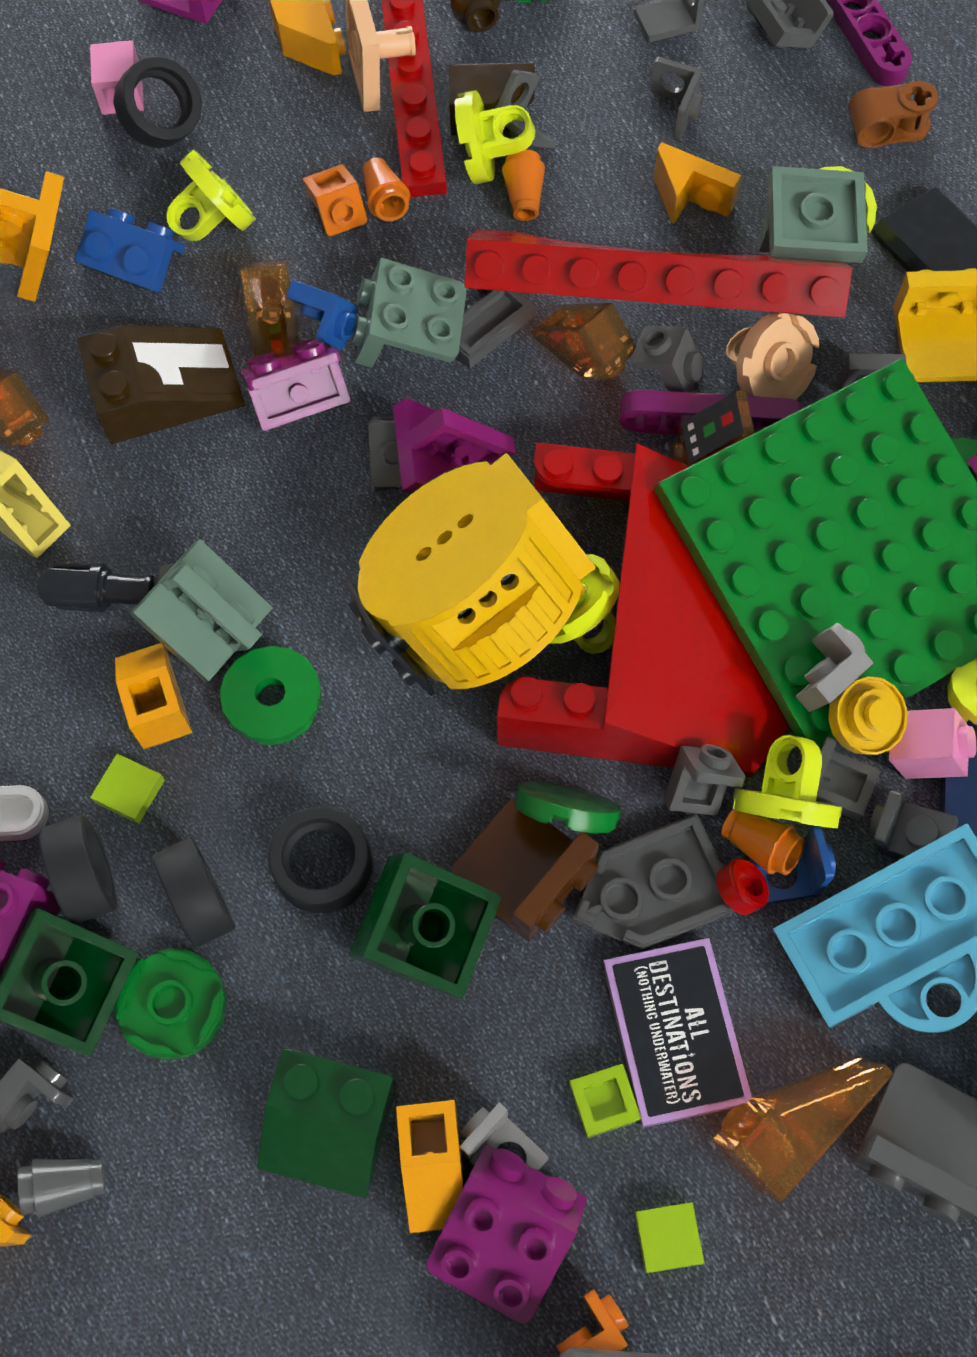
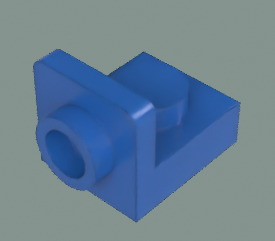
M292 279L286 297L302 305L301 315L321 322L316 334L318 340L343 350L346 341L351 338L355 331L356 314L359 307L338 295Z

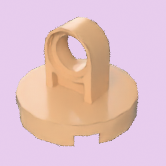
M779 312L763 316L752 327L744 328L737 332L727 344L726 354L736 367L737 382L743 395L796 400L806 391L815 375L817 365L811 364L813 347L819 348V338L813 324L803 316Z

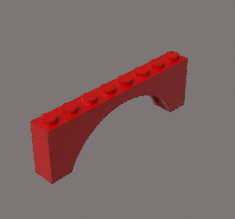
M476 229L467 239L464 288L845 318L853 268L840 261L770 257V255H717L638 250L568 242L534 236L523 232Z

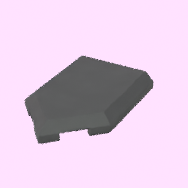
M697 813L601 850L596 860L600 867L586 885L572 921L644 950L735 913L725 903L719 893L716 876L722 865Z

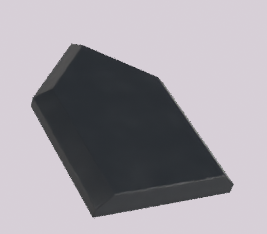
M937 187L882 218L872 229L871 234L908 272L977 269V225Z

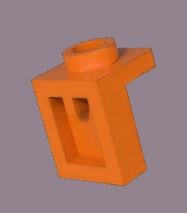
M343 164L302 178L306 193L318 209L324 231L328 236H334L367 223V216L358 183Z
M593 1289L584 1294L582 1298L601 1329L591 1335L585 1325L556 1345L560 1354L569 1347L621 1351L628 1346L621 1332L628 1328L629 1325L611 1295L608 1294L600 1300Z

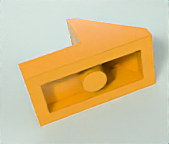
M661 142L657 149L654 181L670 221L673 224L676 222L688 201L699 205L705 210L716 212L725 217L730 215L736 204L741 175Z

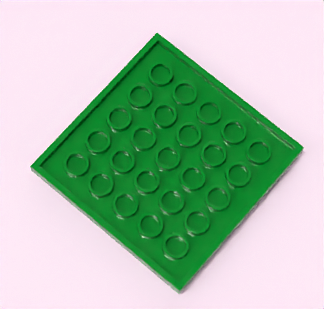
M903 358L659 482L653 488L795 736L814 741L820 749L827 736L837 740L832 734L828 720L830 703L808 712L796 698V695L809 684L804 676L826 658L815 646L812 639L836 623L841 624L844 629L850 630L859 637L865 647V653L874 662L858 678L868 676L883 678L895 685L904 697V700L954 672L955 668L962 667L977 658V482Z

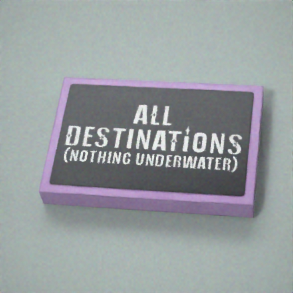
M709 938L603 961V968L630 1082L641 1116V1128L742 1107L753 1103Z

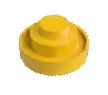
M869 676L857 678L829 705L828 720L833 736L842 747L854 754L878 755L890 751L901 741L907 728L908 711L904 697L895 685L883 678Z

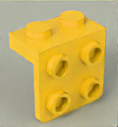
M977 269L906 272L893 308L900 353L906 354V364L911 373H913L917 382L977 381Z

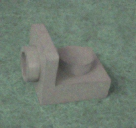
M839 623L825 629L812 639L815 646L826 658L804 676L809 684L796 695V698L808 712L831 703L874 663L865 653V647L859 637L850 630L844 629Z

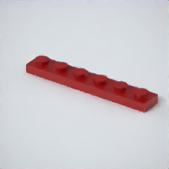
M381 0L384 30L411 26L415 37V56L407 55L388 58L402 182L408 188L410 198L447 194L423 0Z

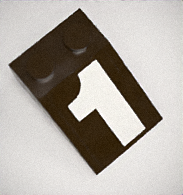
M121 325L77 338L96 412L111 444L245 406L221 328Z

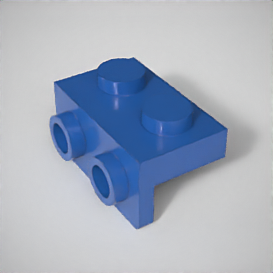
M109 207L107 215L90 209L75 262L160 293L173 250L183 254L186 245L172 240L174 231L148 221L145 230L133 225L135 217L111 207Z

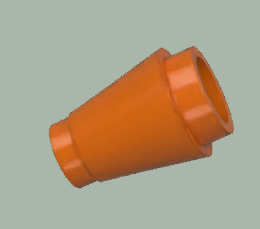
M526 149L516 154L507 155L506 163L502 167V174L513 210V217L520 221H530L539 216L545 165L540 160V155L533 150Z
M382 158L368 160L364 164L362 172L369 210L383 221L398 220L404 216L409 208L410 192L387 165L385 160Z
M735 810L731 811L727 816L721 831L722 837L730 840L733 845L769 874L779 872L782 875H788L797 865L805 847V838L796 833L795 826Z

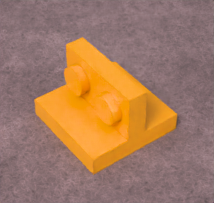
M47 171L45 172L38 200L0 188V263L23 267L17 297L33 302L36 300L47 261L64 181L63 176Z

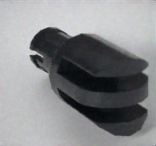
M61 562L47 569L38 581L37 590L39 597L49 606H55L62 610L104 612L110 607L111 603L138 605L154 587L153 579L155 577L152 575L113 574L107 564Z

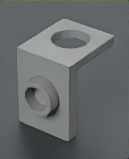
M500 1102L490 1113L482 1107L460 1132L466 1139L460 1145L461 1154L473 1165H475L485 1143L496 1149L501 1144L507 1142L518 1144L526 1154V1165L537 1171L548 1161V1156L508 1118V1109Z

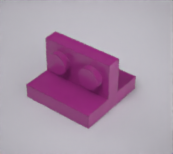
M406 397L393 406L401 486L404 492L412 494L433 479L461 466L485 461L492 465L505 453L510 457L516 454L513 437L456 414L453 411L444 408L437 411Z

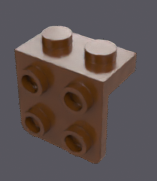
M511 799L452 866L451 873L502 895L495 915L530 942L540 929L547 933L554 926L566 908L562 902L574 887L581 891L594 877L600 867L596 863L599 843L585 832H580L573 841L550 822H547V824L539 822L518 811L514 804L515 799Z

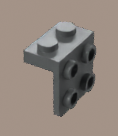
M902 1063L896 1066L853 1163L869 1171L867 1178L882 1188L900 1194L903 1190L922 1200L923 1204L921 1207L925 1211L945 1222L956 1224L957 1220L964 1221L977 1218V1099L911 1064Z

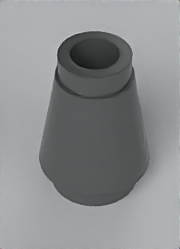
M33 1159L32 1165L18 1168V1196L22 1215L36 1213L37 1218H41L94 1198V1196L106 1194L103 1159Z

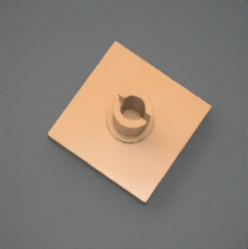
M345 0L347 52L363 112L380 110V59L407 55L415 56L414 32H412L411 26L376 32L368 1Z

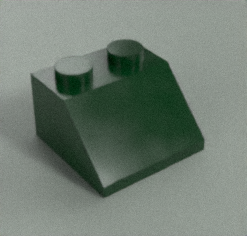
M406 852L389 856L348 957L397 978L458 999H463L502 895Z
M33 908L0 975V1021L91 1057L139 952L39 908Z
M283 1047L265 1105L257 1169L367 1199L398 1087L394 1077Z

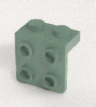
M380 258L371 279L364 278L362 280L357 297V305L363 307L362 317L357 316L356 328L351 336V343L357 345L355 363L372 368L384 344L446 362L454 361L460 347L466 299L464 284L458 280Z

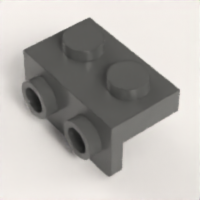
M745 0L747 10L766 31L768 41L779 48L812 49L833 17V10L825 0Z

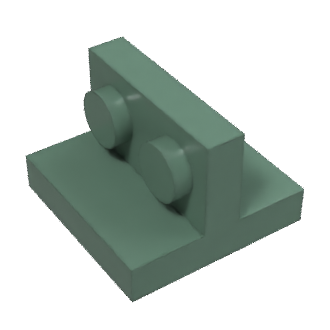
M772 166L768 176L769 209L758 235V252H770V257L862 263L868 253L864 172Z
M200 539L190 546L129 615L205 682L210 681L235 651L249 650L262 636V633L256 627L273 607Z

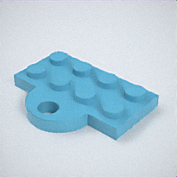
M968 824L955 829L773 928L829 1028L840 1024L877 1003L881 1005L883 1010L893 1020L902 1026L923 1033H940L952 1030L965 1023L977 1011V838ZM944 984L957 991L960 997V1008L956 1014L950 1017H939L930 1011L927 1006L926 996L932 987Z

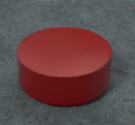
M737 858L719 869L716 876L717 887L721 897L733 911L741 915H749L766 905L769 898L768 885L761 871L753 863Z

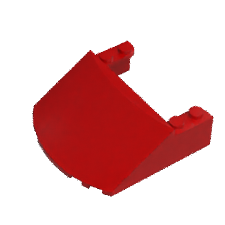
M536 443L534 488L537 491L629 501L608 688L588 686L583 683L571 684L538 680L532 677H521L512 681L503 689L499 699L497 745L674 768L681 745L702 748L703 745L711 744L730 751L744 775L752 778L765 763L769 749L774 741L784 736L789 727L788 722L653 489L659 482L689 466L638 443L636 444L635 453Z

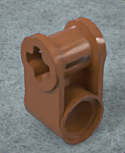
M913 81L907 84L881 88L870 87L856 93L848 103V110L859 145L864 148H877L882 145L917 142L924 139L931 127L930 112L935 109L939 99L936 88L927 82ZM915 94L913 101H910L911 96ZM916 123H919L918 128L914 129Z

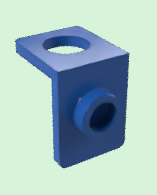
M821 826L811 827L806 835L803 853L794 868L796 881L790 888L778 889L772 886L766 878V870L749 858L750 862L761 871L766 879L769 889V898L766 905L819 896L832 881L836 872L834 853L830 844L825 843Z

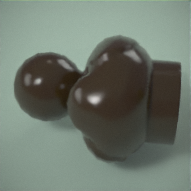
M451 0L452 14L459 22L466 23L470 30L483 32L496 24L499 18L498 9L501 0Z

